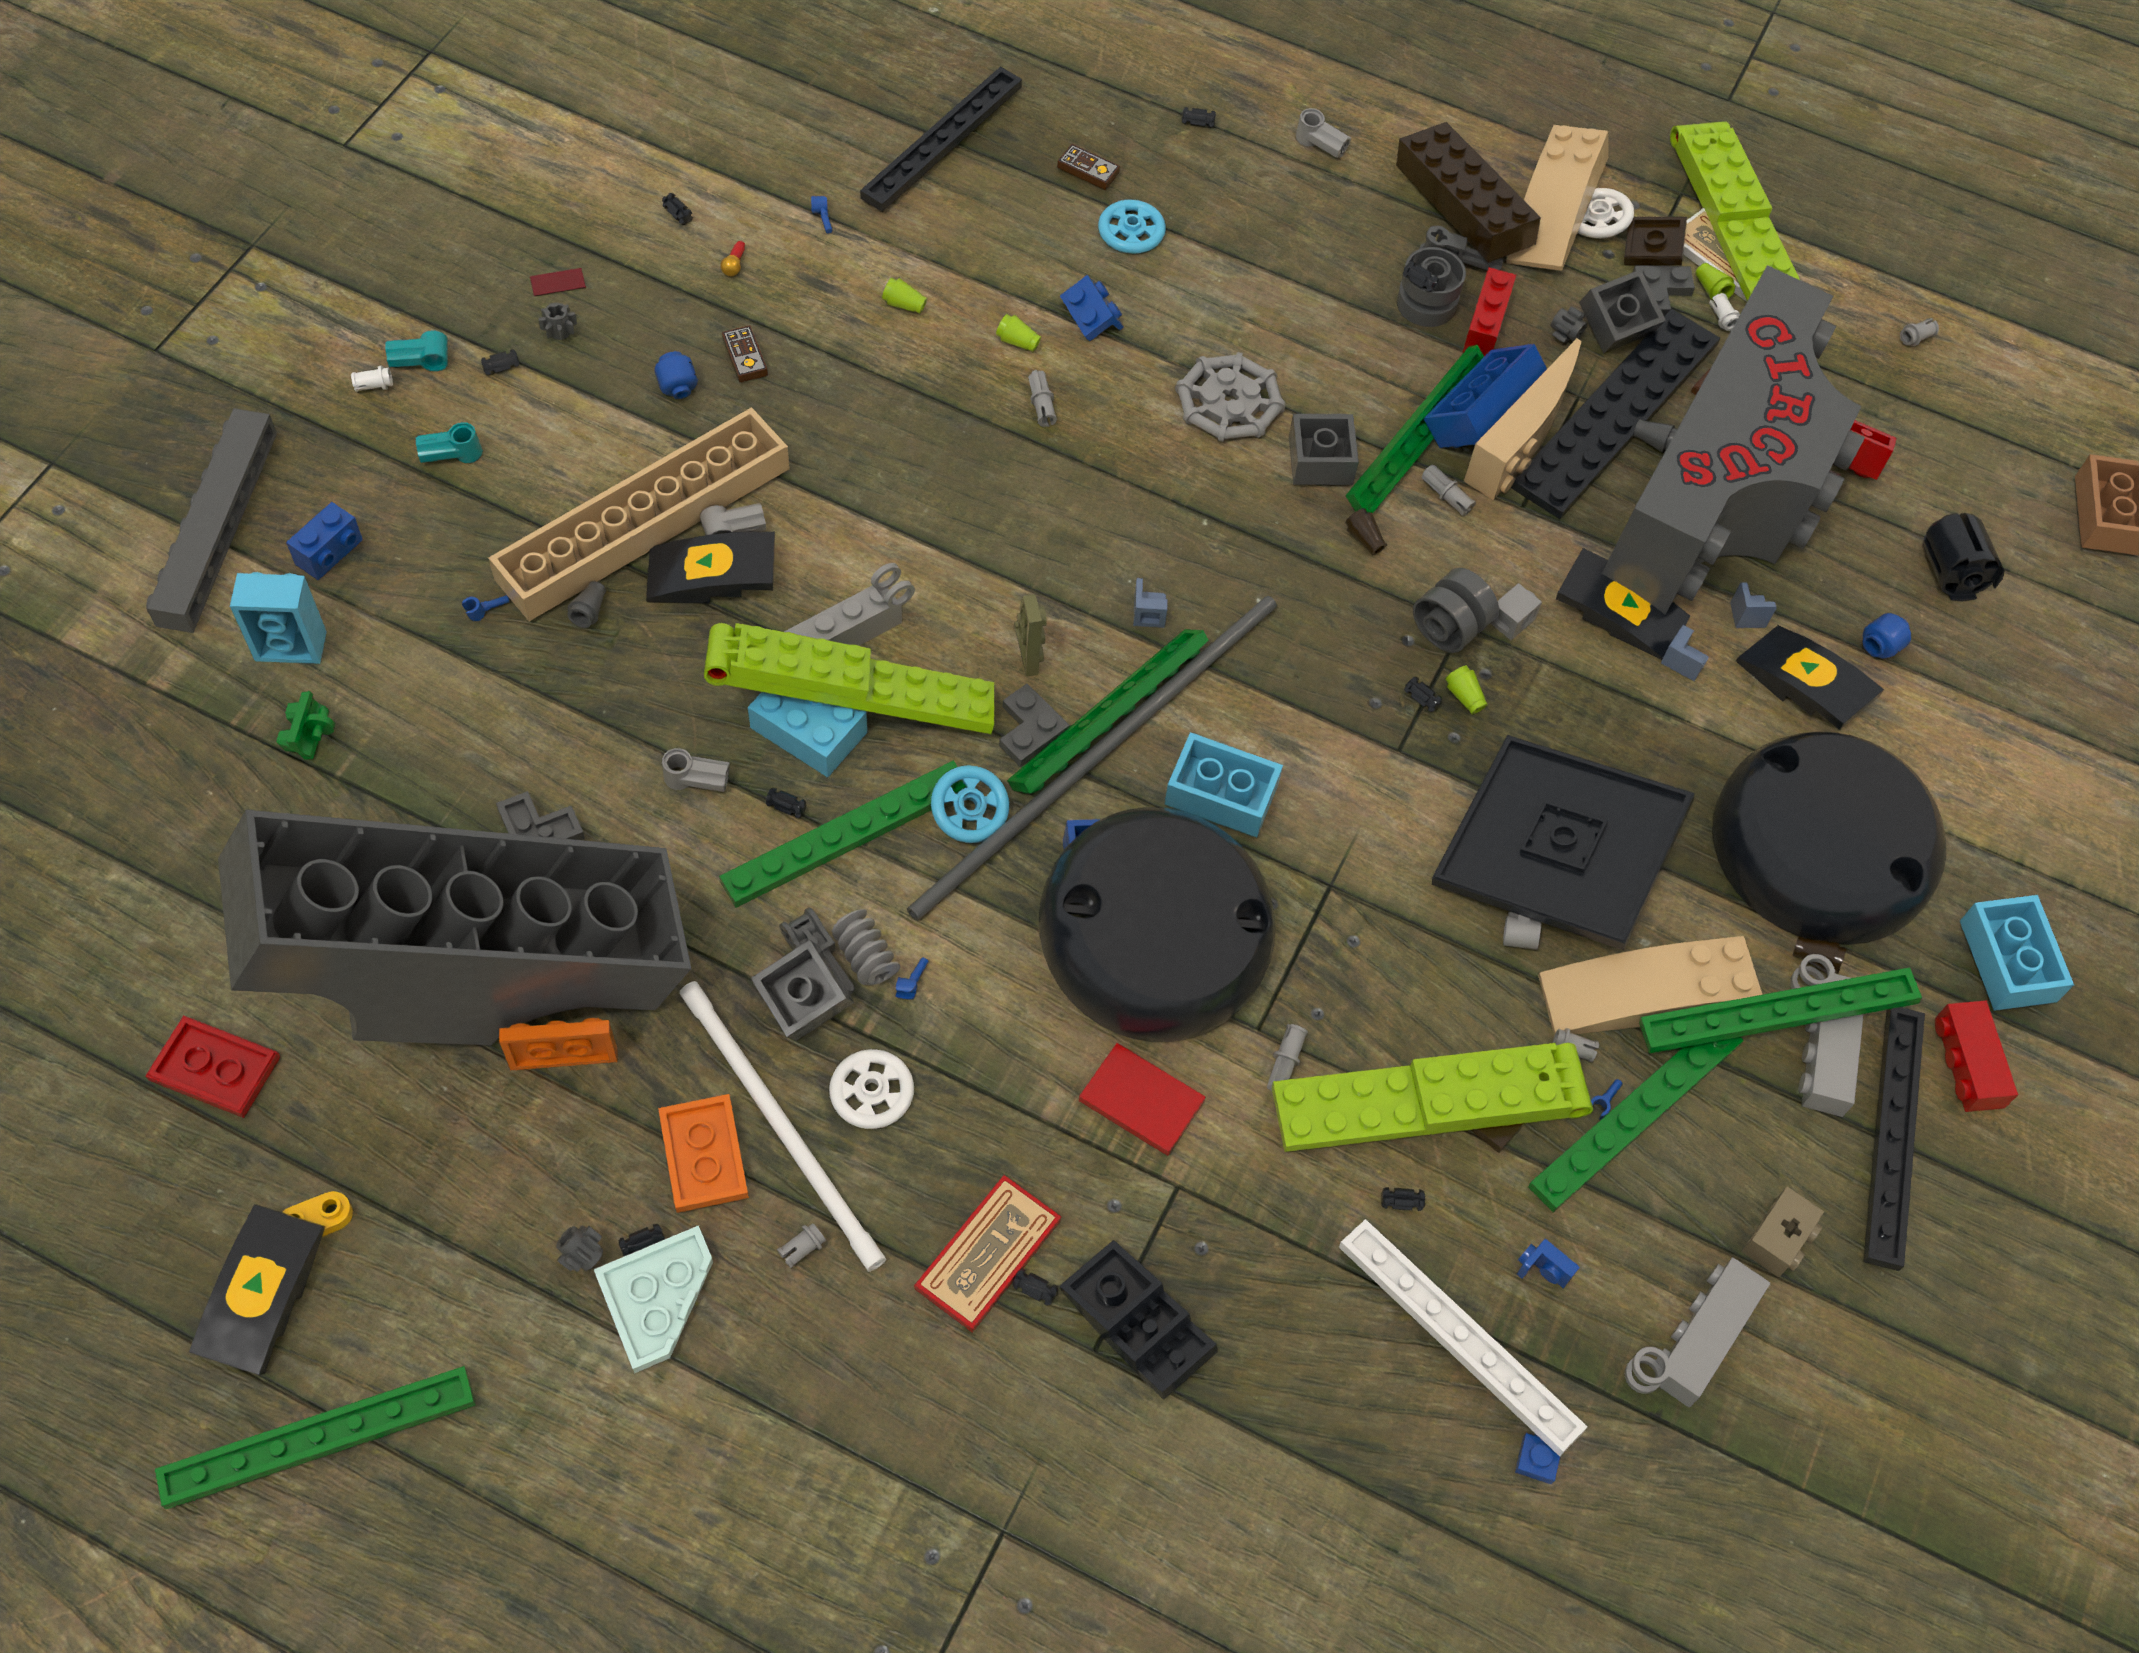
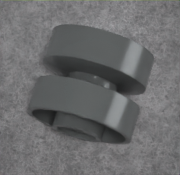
M1437 247L1419 249L1408 257L1405 267L1410 261H1414L1416 263L1414 266L1420 265L1430 271L1432 277L1434 275L1438 276V284L1431 292H1427V287L1421 288L1411 282L1409 276L1405 278L1402 275L1397 296V307L1408 321L1419 326L1436 327L1447 323L1453 318L1464 284L1466 270L1463 262L1448 250Z
M1465 568L1452 569L1436 583L1435 587L1429 589L1413 605L1414 620L1421 633L1437 648L1449 653L1461 651L1476 637L1477 633L1482 632L1492 623L1499 613L1498 601L1490 586L1479 575Z

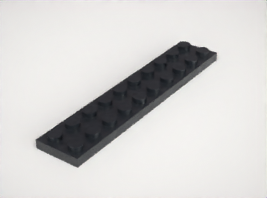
M1671 309L1664 316L1666 321L1656 331L1649 333L1539 451L1532 459L1531 465L1522 474L1519 473L1515 477L1511 489L1560 520L1634 438L1633 432L1639 419L1650 421L1718 345L1720 337Z

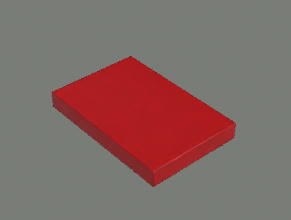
M183 1015L147 1072L146 1077L153 1083L244 1118L279 1061L280 1055L277 1051Z
M1116 1043L1080 1094L1079 1102L1168 1156L1205 1102L1206 1097Z

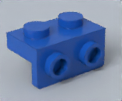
M1087 274L1062 293L1060 297L1081 332L1090 342L1112 324L1118 330H1121L1124 326L1119 320V317L1122 316L1121 311L1113 301L1109 303L1106 299L1110 294L1100 280L1095 283Z

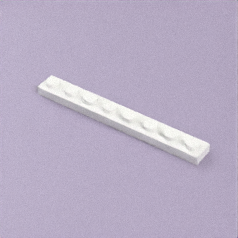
M1366 1219L1341 1241L1339 1248L1555 1453L1561 1456L1585 1432L1587 1426Z

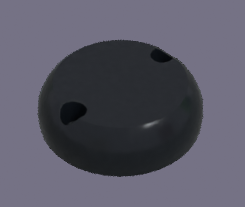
M1807 732L1779 738L1761 746L1746 757L1728 778L1716 802L1713 814L1712 834L1714 848L1719 864L1732 887L1763 918L1787 932L1806 939L1852 945L1868 943L1896 933L1909 924L1928 904L1944 872L1946 862L1944 826L1937 804L1928 788L1919 776L1896 755L1879 745L1852 735L1834 732Z
M1163 807L1135 808L1111 814L1095 822L1081 832L1061 853L1048 876L1040 900L1039 936L1042 950L1049 970L1060 989L1084 1015L1094 1022L1117 1034L1136 1040L1149 1042L1187 1040L1206 1034L1221 1026L1238 1013L1254 995L1269 967L1275 943L1276 926L1271 895L1264 877L1253 859L1236 840L1215 824L1181 810ZM1070 914H1076V915H1079L1080 917H1074V916H1072V915H1070Z

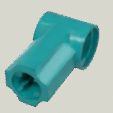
M431 330L423 333L420 339L392 340L385 343L389 367L421 365L429 371H441L448 365V338L442 332Z
M467 422L457 423L447 432L416 437V447L421 463L457 458L463 463H472L478 460L483 452L474 426Z

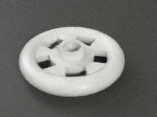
M1596 188L1578 233L1589 238H1608L1618 235L1628 228L1633 220L1634 207L1627 196L1617 190ZM1619 205L1622 208L1621 211L1614 212L1613 206ZM1612 219L1616 221L1612 225H1607ZM1586 221H1589L1590 223L1595 224V226H1590L1585 223Z
M868 1049L851 1054L837 1066L831 1077L829 1094L834 1109L846 1122L859 1128L878 1129L893 1124L906 1113L913 1100L914 1082L908 1067L897 1056L883 1050ZM870 1063L884 1065V1073L869 1071ZM851 1071L860 1074L853 1086L845 1082ZM899 1080L900 1092L889 1093L888 1081ZM869 1083H875L878 1086L875 1091H868L865 1087ZM852 1095H855L858 1101L863 1104L857 1110L850 1107L846 1101ZM886 1101L889 1109L883 1113L875 1114L872 1106Z

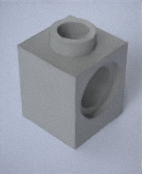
M1518 583L1498 600L1499 613L1497 618L1490 624L1507 638L1513 640L1536 619L1542 602L1533 592L1525 589Z

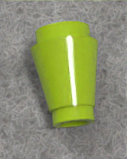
M1703 263L1697 268L1695 276L1711 300L1720 293L1726 294L1728 299L1733 295L1736 286L1732 277L1711 266L1709 263Z
M891 277L882 294V299L887 301V305L919 314L922 313L927 302V297L900 278L896 280Z
M1006 314L996 330V335L1001 337L1002 342L1030 350L1031 352L1035 351L1041 340V336L1016 315L1010 316Z
M1467 665L1454 670L1445 678L1448 683L1447 688L1472 715L1488 706L1475 671L1470 670Z

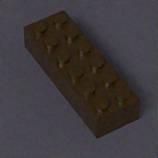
M1447 122L1399 138L1396 166L1461 235L1467 238V241L1488 263L1536 245L1541 217Z

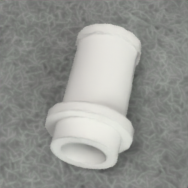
M1717 294L1712 298L1713 300H1710L1709 305L1713 308L1719 319L1718 324L1720 328L1730 331L1733 329L1740 313L1733 309L1726 294Z
M378 366L376 370L351 373L355 392L380 387L383 390H387L388 386H393L389 367L383 368V366Z

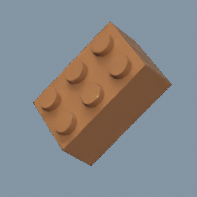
M2090 454L2075 475L2081 547L2139 555V461Z

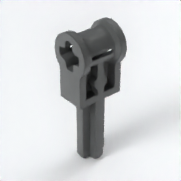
M1442 226L1430 227L1426 233V242L1421 244L1419 248H1442L1455 254L1463 263L1488 270V267L1501 270L1503 264L1502 258L1488 263L1477 250L1466 247V237L1450 233Z
M808 907L805 909L804 914L789 923L783 922L779 925L783 937L793 950L808 940L818 944L849 995L855 991V986L832 955V952L835 951V942L812 908Z

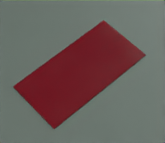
M582 268L530 276L534 296L586 287Z

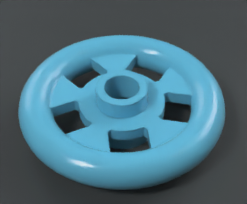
M1121 200L1111 204L1102 212L1098 221V229L1102 239L1113 249L1123 253L1139 254L1150 251L1161 243L1166 232V224L1162 214L1152 205L1139 200ZM1126 211H1135V212H1138V215H1136V214H1127V215H1126L1125 212H1126ZM1150 218L1154 225L1146 226L1145 219ZM1111 219H1119L1118 225L1110 224ZM1121 233L1127 239L1125 241L1121 240L1116 235ZM1144 233L1149 237L1144 241L1138 239Z
M971 765L960 766L948 771L938 780L932 792L931 809L937 825L946 835L964 843H979L985 841L1006 822L1009 814V797L1001 780L989 770ZM962 780L967 788L955 794L951 786L955 782ZM980 781L991 789L987 796H984L981 791L975 789V786ZM964 801H973L975 804V809H966L964 806ZM954 802L953 806L957 815L948 817L944 803ZM987 804L996 808L992 820L983 817ZM962 820L976 821V830L963 829Z

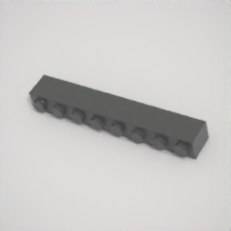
M233 408L229 420L224 422L223 434L219 443L213 447L212 459L208 468L203 470L200 487L191 498V507L187 517L181 521L177 540L170 546L167 563L159 571L158 583L154 593L149 595L147 599L146 609L156 627L194 633L277 435L270 414Z

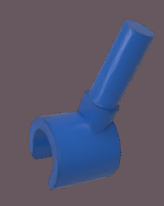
M812 196V213H821L826 233H831L833 230L828 217L827 197Z
M507 595L481 603L476 597H468L463 600L462 606L467 611L466 614L469 619L480 621L485 616V611L510 603Z
M922 957L911 973L910 979L898 977L896 983L897 998L914 999L919 977L929 962L926 958Z
M1616 1079L1602 1096L1598 1095L1591 1099L1592 1106L1599 1104L1604 1108V1112L1599 1117V1120L1609 1113L1611 1109L1610 1102L1623 1085L1619 1079Z

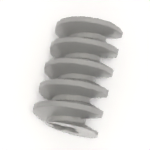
M860 909L840 918L832 929V935L838 941L839 948L844 952L846 960L851 963V969L857 974L859 983L868 986L876 985L894 976L900 970V964L898 962H891L894 954L892 951H885L888 947L887 941L879 940L881 931L873 929L875 926L874 919L865 918L867 910Z

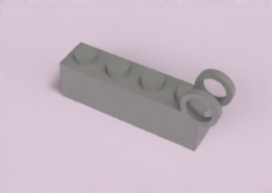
M895 563L885 564L873 574L871 578L872 586L784 632L859 646L902 623V605L912 598L915 588L910 581H901L895 584L901 575V570ZM893 571V574L887 580L878 583L884 574ZM907 589L900 598L896 599L894 597L899 591Z
M1811 954L1806 956L1800 963L1799 968L1794 971L1790 978V984L1792 989L1801 988L1797 981L1798 975L1810 986L1850 979V977L1835 974L1834 966L1829 959L1819 954ZM1809 962L1822 964L1827 970V978L1825 979L1819 970L1806 966V964ZM1864 1014L1806 1025L1805 1030L1810 1032L1809 1042L1805 1044L1802 1053V1062L1806 1063V1071L1802 1074L1798 1087L1799 1093H1803L1801 1107L1843 1117L1854 1105Z
M1733 1257L1724 1267L1717 1264L1706 1282L1711 1284L1710 1289L1706 1295L1700 1291L1689 1307V1310L1694 1313L1688 1323L1682 1319L1670 1338L1676 1341L1671 1350L1669 1351L1666 1348L1660 1350L1656 1347H1645L1639 1350L1625 1368V1379L1628 1385L1634 1391L1642 1394L1652 1393L1660 1387L1690 1408L1702 1395L1766 1292L1770 1282ZM1651 1354L1656 1356L1657 1359L1654 1360L1653 1358L1644 1355ZM1640 1363L1649 1365L1654 1370L1656 1378L1645 1375L1640 1368ZM1632 1369H1633V1372H1634L1635 1376H1636L1641 1382H1643V1383H1645V1384H1647V1385H1651V1386H1642V1385L1638 1384V1383L1634 1380V1378H1633V1376H1632Z

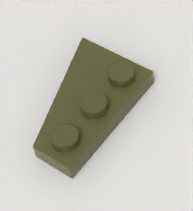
M1036 594L1022 597L1019 607L1020 613H1017V621L1014 622L1026 677L1038 675L1039 662H1044L1042 644H1045L1043 626L1047 625L1044 606H1038Z

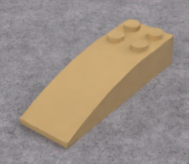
M1553 125L1524 198V201L1541 217L1536 245L1507 255V264L1562 271L1608 160V131Z
M1576 338L1475 444L1464 482L1494 500L1501 492H1508L1515 481V477L1519 473L1522 474L1531 465V458L1542 445L1556 418L1582 341Z
M1744 936L1643 948L1573 963L1540 972L1538 975L1554 1036L1558 1029L1564 1030L1565 1028H1569L1570 1033L1573 1034L1640 1027V1018L1644 1016L1762 995Z

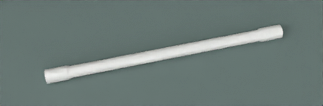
M696 981L686 984L679 994L694 1016L700 1020L834 1217L850 1241V1245L868 1272L879 1268L884 1264L886 1258L877 1244L854 1216L713 1009L712 1003Z

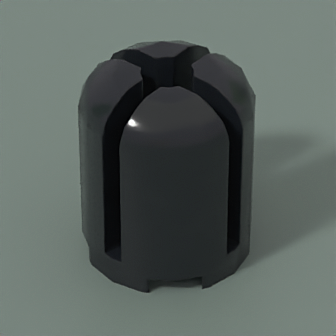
M1954 513L1935 521L1928 528L1924 536L1923 547L1942 591L1948 594L1951 600L1962 602L1977 599L1976 593L1984 591L1992 584L1995 589L2003 580L2005 570L1981 519L1969 513H1961L1960 515Z

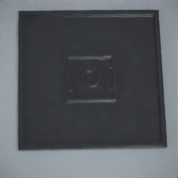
M1507 735L1432 877V885L1625 950L1691 808L1695 793Z

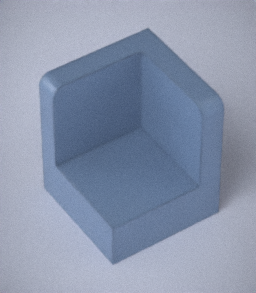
M1136 578L1133 626L1165 628L1168 601L1164 593L1142 592L1143 578Z
M1747 582L1739 584L1730 602L1735 628H1766L1776 610V603L1765 602L1764 595H1750Z
M1682 625L1669 645L1661 664L1695 681L1709 657L1687 645L1694 630Z

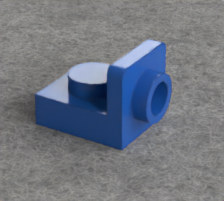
M1544 1239L1537 1248L1530 1244L1520 1256L1518 1261L1523 1265L1517 1275L1523 1279L1530 1269L1536 1265L1540 1269L1541 1275L1552 1284H1558L1564 1289L1580 1267L1547 1239Z

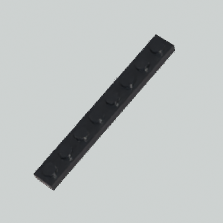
M1000 66L860 190V199L883 212L1022 88V79Z
M1902 1007L1886 1010L1863 1260L1865 1263L1900 1271L1905 1263L1925 1013Z

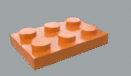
M587 1018L582 1022L576 1023L550 1021L546 1025L537 1026L518 1023L511 1025L509 1028H499V1043L510 1071L618 1062L617 1046L609 1020Z
M729 1094L658 1108L676 1213L749 1198Z

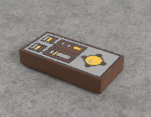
M1074 144L1068 147L1057 163V168L1104 190L1108 188L1120 171L1119 165Z
M750 325L722 332V338L739 383L768 376L766 364Z

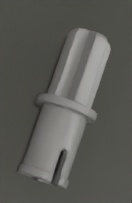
M1034 370L1028 377L1032 391L1031 404L1036 408L1038 424L1042 427H1049L1048 417L1050 418L1051 425H1054L1057 421L1052 404L1054 395L1049 390L1045 372Z
M1430 465L1423 472L1422 479L1440 494L1439 499L1446 500L1462 517L1472 510L1470 506L1474 507L1476 505V501L1472 500L1458 487L1456 480H1450L1435 465Z
M1294 1024L1286 1025V1031L1280 1048L1273 1054L1276 1062L1267 1085L1270 1091H1272L1273 1081L1290 1079L1294 1066L1300 1065L1298 1057L1305 1037L1308 1034V1031L1303 1027Z

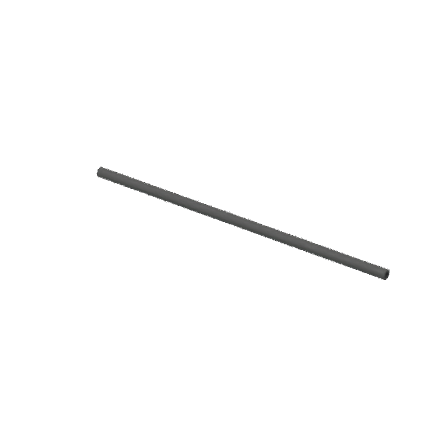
M1265 596L907 908L909 915L916 921L920 920L1277 607L1275 600L1270 596Z

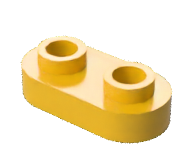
M331 1191L285 1209L283 1213L326 1226L323 1237L344 1228L352 1219L353 1208L344 1194ZM329 1205H337L335 1211H333L332 1213H325V1210Z

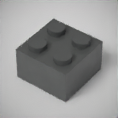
M1641 269L1590 289L1579 302L1603 354L1646 337L1649 333L1656 331L1666 321Z
M1293 414L1288 436L1293 485H1353L1359 463L1353 414Z
M811 940L803 943L751 978L786 1037L795 1041L854 1004L853 999L820 946Z

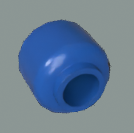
M674 351L662 355L654 368L662 393L667 396H673L675 399L688 397L698 383L690 357L682 355L681 352Z
M1893 613L1881 615L1868 624L1863 631V646L1871 656L1881 659H1890L1907 647L1911 641V631L1908 622Z

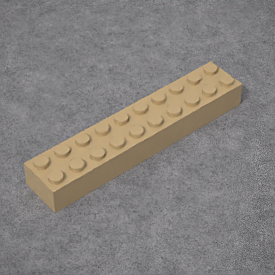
M751 407L488 557L494 580L530 622L584 590L591 581H600L646 554L654 546L663 544L701 521V512L707 507L715 505L726 507L789 470L788 446Z

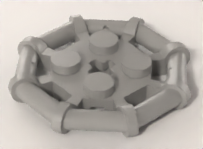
M1237 352L1236 355L1211 358L1201 356L1197 358L1193 368L1182 380L1177 381L1175 391L1179 394L1184 412L1183 420L1187 424H1194L1217 437L1220 442H1224V439L1248 436L1259 438L1265 435L1267 427L1278 414L1284 412L1286 406L1276 381L1277 373L1273 369L1268 370L1247 359L1240 352ZM1213 369H1220V370H1219L1218 373H1215V371H1214ZM1243 369L1257 377V379L1253 380L1240 373V370ZM1201 375L1206 379L1202 386L1194 385ZM1266 388L1269 399L1261 398L1260 390ZM1225 396H1234L1237 400L1231 399L1227 401ZM1192 398L1199 399L1202 406L1194 407ZM1258 411H1263L1264 413L1259 419L1254 417ZM1240 421V426H1232L1233 422Z

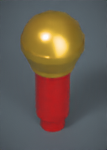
M738 241L733 246L730 255L721 261V270L727 276H735L740 272V259L745 251V243L743 241Z

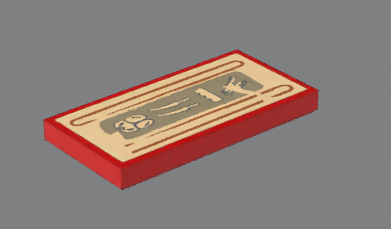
M1003 1175L915 1283L914 1289L973 1333L1011 1285L1017 1272L1027 1265L1061 1222V1216Z

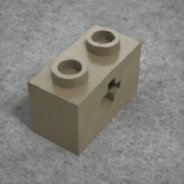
M1786 1187L1775 1199L1745 1245L1742 1253L1778 1278L1788 1268L1794 1271L1805 1256V1253L1800 1250L1804 1243L1808 1242L1811 1244L1820 1233L1823 1226L1818 1224V1221L1824 1211L1789 1187Z

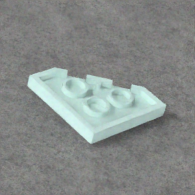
M699 1225L594 1269L634 1374L671 1357L713 1264Z

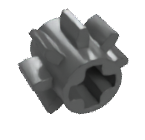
M552 303L545 309H541L543 317L538 319L541 330H546L547 338L552 337L557 340H563L570 334L575 333L573 325L577 324L575 312H570L568 304Z
M1572 306L1568 311L1564 308L1560 309L1550 325L1556 330L1552 336L1566 344L1570 339L1572 341L1576 338L1580 339L1587 328V323L1582 320L1586 314Z
M582 1225L579 1229L575 1226L570 1227L557 1242L556 1248L562 1253L557 1261L569 1271L575 1270L578 1272L580 1268L584 1271L591 1269L602 1256L603 1249L597 1244L602 1236L590 1226L586 1228Z

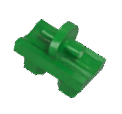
M311 691L302 692L299 702L288 703L285 714L286 719L292 725L290 729L279 731L276 740L277 744L285 751L297 752L304 760L313 759L318 741L321 740L322 735L332 734L335 729V722L328 717V708L318 703L313 698L314 694Z

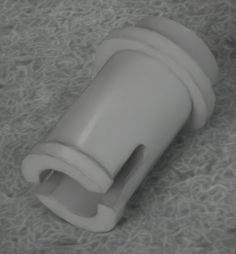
M1928 318L1917 324H1907L1900 332V339L1905 345L1916 346L1921 340L1937 335L1939 325L1936 320L1933 321V318Z
M1569 1028L1564 1030L1558 1029L1552 1042L1556 1045L1563 1043L1575 1044L1579 1058L1590 1063L1594 1061L1597 1051L1594 1049L1599 1048L1598 1041L1570 1033Z
M812 1223L808 1227L806 1225L802 1226V1232L777 1249L782 1259L796 1250L785 1259V1263L789 1268L794 1267L797 1262L814 1249H822L821 1244L826 1240L815 1224Z

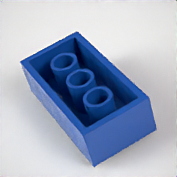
M1535 344L1490 350L1424 417L1439 448H1459L1463 445H1475L1547 370Z

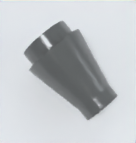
M1639 419L1633 433L1634 437L1643 440L1664 453L1677 429H1675V425Z
M591 581L568 605L569 620L582 628H587L591 624L596 623L603 597L606 594V588L599 582Z

